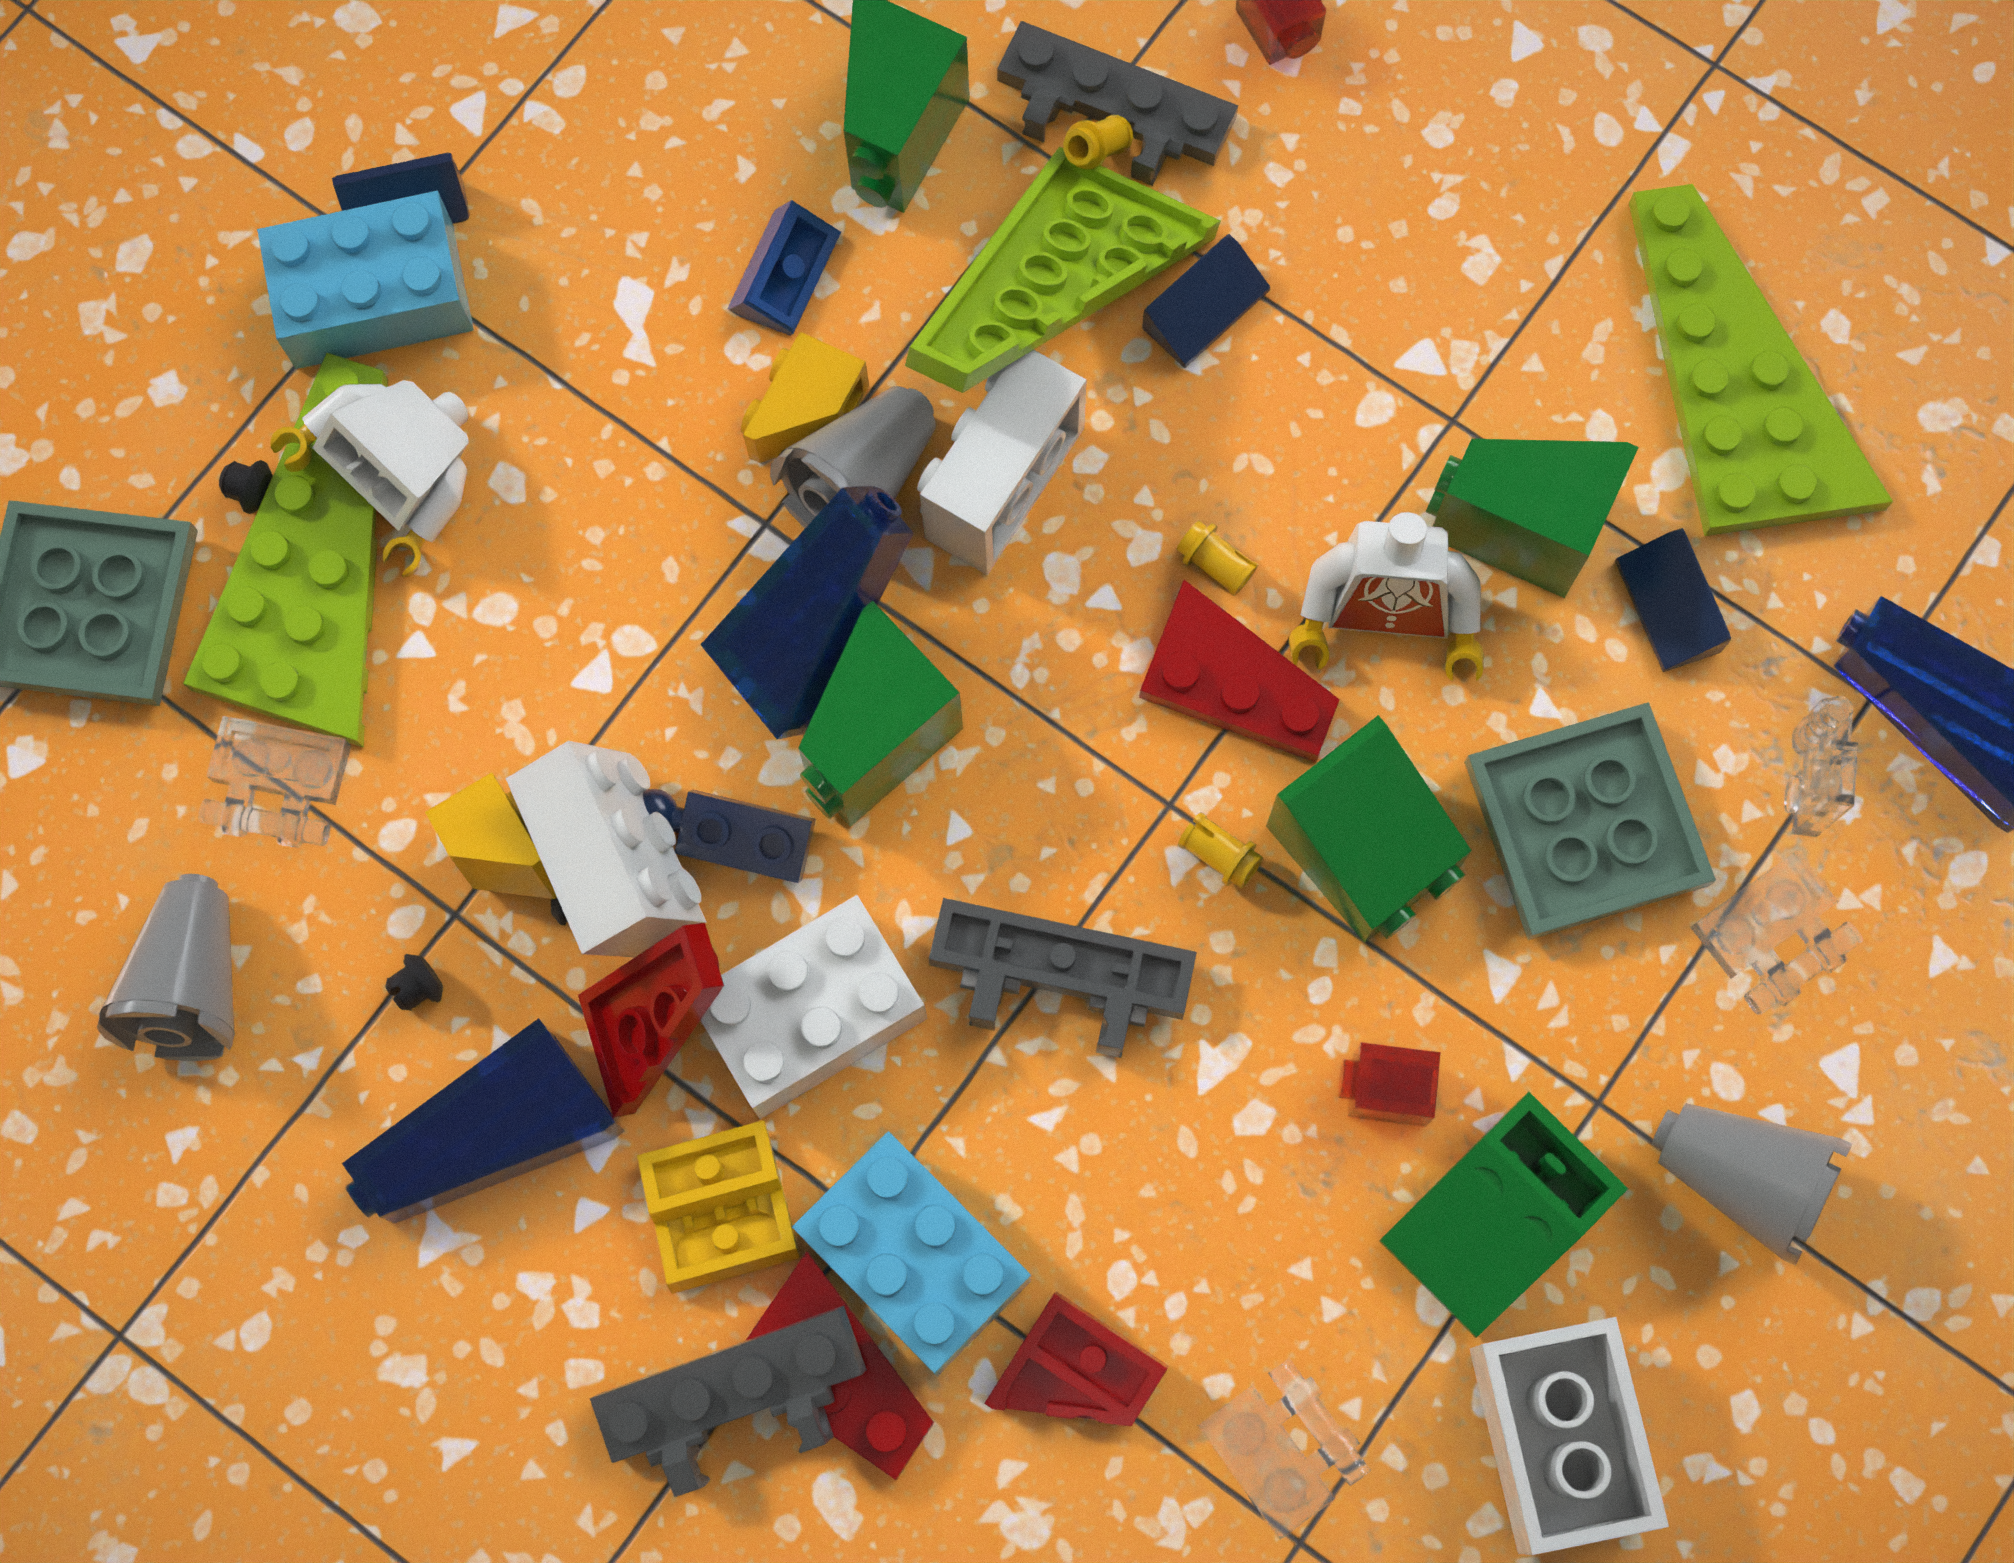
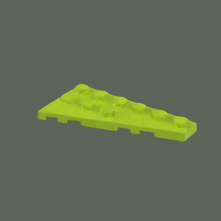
M1059 146L911 344L905 366L936 382L964 393L1214 240L1221 220L1101 165L1094 169L1079 168L1067 159L1064 149Z
M1687 184L1633 192L1629 201L1630 212L1704 536L1887 510L1893 503V500L1694 185Z
M326 353L294 428L299 429L305 424L302 417L340 386L349 384H382L388 387V379L383 370ZM316 440L310 444L312 450L310 463L298 472L288 471L284 466L285 461L290 456L296 454L300 448L298 443H289L284 449L183 684L190 691L364 747L365 726L362 724L364 693H367L369 671L366 668L368 633L372 630L377 538L375 537L376 509L313 449Z

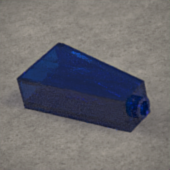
M875 486L842 487L700 644L777 740L805 734L863 608L871 601L878 605L913 535L912 530L900 517L902 510L899 504L881 488Z
M1880 596L1865 613L1855 609L1835 640L1845 647L1835 662L1834 667L1992 823L2007 833L2011 832L2014 829V669L1883 596Z
M538 1019L343 1162V1166L353 1179L345 1187L352 1200L365 1216L370 1218L377 1213L380 1218L395 1224L611 1142L625 1133L615 1117L613 1118L610 1110L551 1029Z

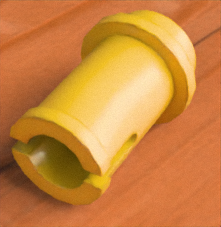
M1110 115L1095 123L1090 120L1079 121L1073 124L1066 133L1063 142L1065 156L1072 164L1079 168L1094 169L1101 165L1106 157L1125 152L1124 148H1130L1133 141V130L1130 123L1120 115Z
M1198 520L1184 535L1176 548L1184 556L1182 563L1189 566L1193 562L1229 590L1231 595L1236 596L1253 576L1259 564L1251 561L1216 534L1218 527L1215 524L1211 523L1207 527Z
M1200 812L1193 819V822L1196 823L1195 826L1189 823L1178 841V847L1187 850L1223 876L1222 883L1225 886L1234 883L1242 889L1251 880L1263 861V857L1255 852L1257 844L1252 841L1246 844L1242 843L1209 820L1207 815Z

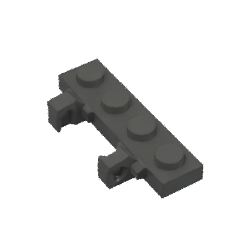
M1020 21L997 68V81L1022 90L1021 98L1029 101L1022 120L1025 121L1022 134L1043 143L1045 142L1047 123L1055 121L1060 109L1071 114L1075 111L1098 121L1110 115L1124 117L1131 125L1133 138L1142 141L1140 155L1132 160L1131 177L1152 186L1167 156L1179 160L1182 154L1214 166L1237 118L1238 105L1024 21Z
M943 898L929 955V965L963 973L960 988L974 991L969 1013V1025L988 1030H995L998 1006L1001 1004L1003 992L1019 995L1021 985L1090 1000L1088 1010L1104 1013L1096 1053L1121 1058L1128 1024L1145 1027L1147 1013L1183 1020L1197 952Z
M843 1305L598 1393L591 1397L590 1401L611 1462L614 1463L646 1451V1457L651 1467L662 1464L675 1498L703 1488L710 1481L708 1476L700 1472L696 1460L700 1453L698 1444L709 1439L707 1429L770 1407L773 1417L787 1413L788 1425L797 1428L802 1440L799 1453L827 1444L834 1437L824 1406L835 1402L831 1385L862 1375L867 1369Z

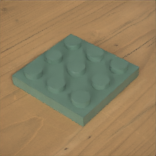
M9 500L0 535V687L160 706L198 533L195 526L188 521Z
M1649 702L1468 755L1464 761L1528 940L1705 888L1716 881Z

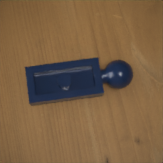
M652 788L643 792V801L648 814L659 812L669 822L673 831L679 833L675 849L676 854L794 883L802 881L816 821L815 818L694 789L688 791L684 808L678 807L673 797L663 790Z

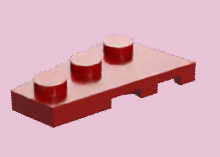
M1185 579L1182 582L1139 694L1141 699L1315 763L1340 700Z
M705 923L681 926L578 994L613 1118L636 1113L724 987L719 970V960L712 947Z
M806 1251L746 1340L844 1305L867 1370L862 1375L831 1385L835 1402L824 1406L836 1439L894 1480H897L934 1425V1421L811 1255Z

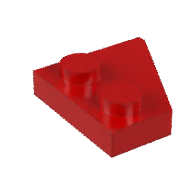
M1056 1291L984 1404L995 1410L1005 1411L1006 1409L1045 1413L1046 1416L1067 1419L1077 1417L1097 1420L1099 1423L1132 1426L1169 1366Z

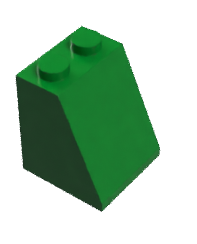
M853 0L843 129L851 188L855 190L861 199L875 207L884 208L888 205L904 213L970 99L967 37L887 0Z
M1471 439L1462 459L1453 455L1449 456L1435 486V492L1429 502L1426 513L1436 517L1432 527H1442L1448 531L1449 547L1565 598L1595 545L1639 447L1629 442Z
M871 601L863 608L798 747L805 769L799 775L808 786L805 793L828 819H831L838 813L850 827L963 729L960 692L874 601Z
M1379 715L1276 795L1266 825L1269 831L1364 943L1379 931L1386 939L1400 931L1417 915L1411 909V906L1428 892L1437 900L1450 891L1466 876L1459 867L1463 865L1472 851L1387 724Z

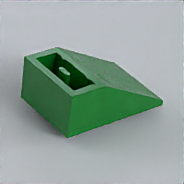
M1528 1092L1425 1193L1379 1242L1477 1338L1567 1252L1629 1188L1545 1106Z

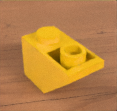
M799 332L790 350L782 348L777 354L769 373V381L772 383L762 401L754 399L744 414L741 432L743 433L749 458L759 463L777 458L784 449L857 408L869 388L866 361L803 332Z
M492 772L425 811L449 857L473 889L548 899L557 898L512 792L506 793Z

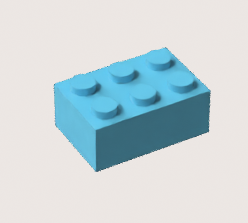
M438 190L257 229L276 339L296 369L322 364L326 353L342 358H350L474 331L454 226Z
M889 1131L792 1226L801 1238L937 1377L1031 1282V1274Z

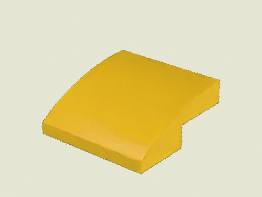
M765 1120L637 1155L648 1212L655 1226L666 1284L671 1294L800 1258Z

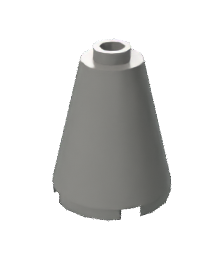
M893 386L784 449L771 463L770 478L773 486L782 480L789 495L782 503L788 512L808 532L824 544L835 548L841 541L852 544L848 552H858L873 539L936 429L932 404L925 395L916 389Z
M183 874L179 877V880L167 882L163 886L100 1010L97 1030L105 1039L130 1051H134L136 1040L157 1045L154 1057L179 1061L214 1060L222 1057L224 1046L228 1050L231 1049L235 1032L229 897L223 890L218 888V883L214 879L200 874Z
M1688 1103L1684 1105L1680 1114L1669 1109L1667 1110L1651 1144L1662 1150L1658 1161L1661 1166L1782 1260L1795 1266L1803 1251L1790 1246L1794 1237L1806 1243L1842 1169L1829 1163L1833 1152L1847 1157L1852 1147V1143L1838 1137Z

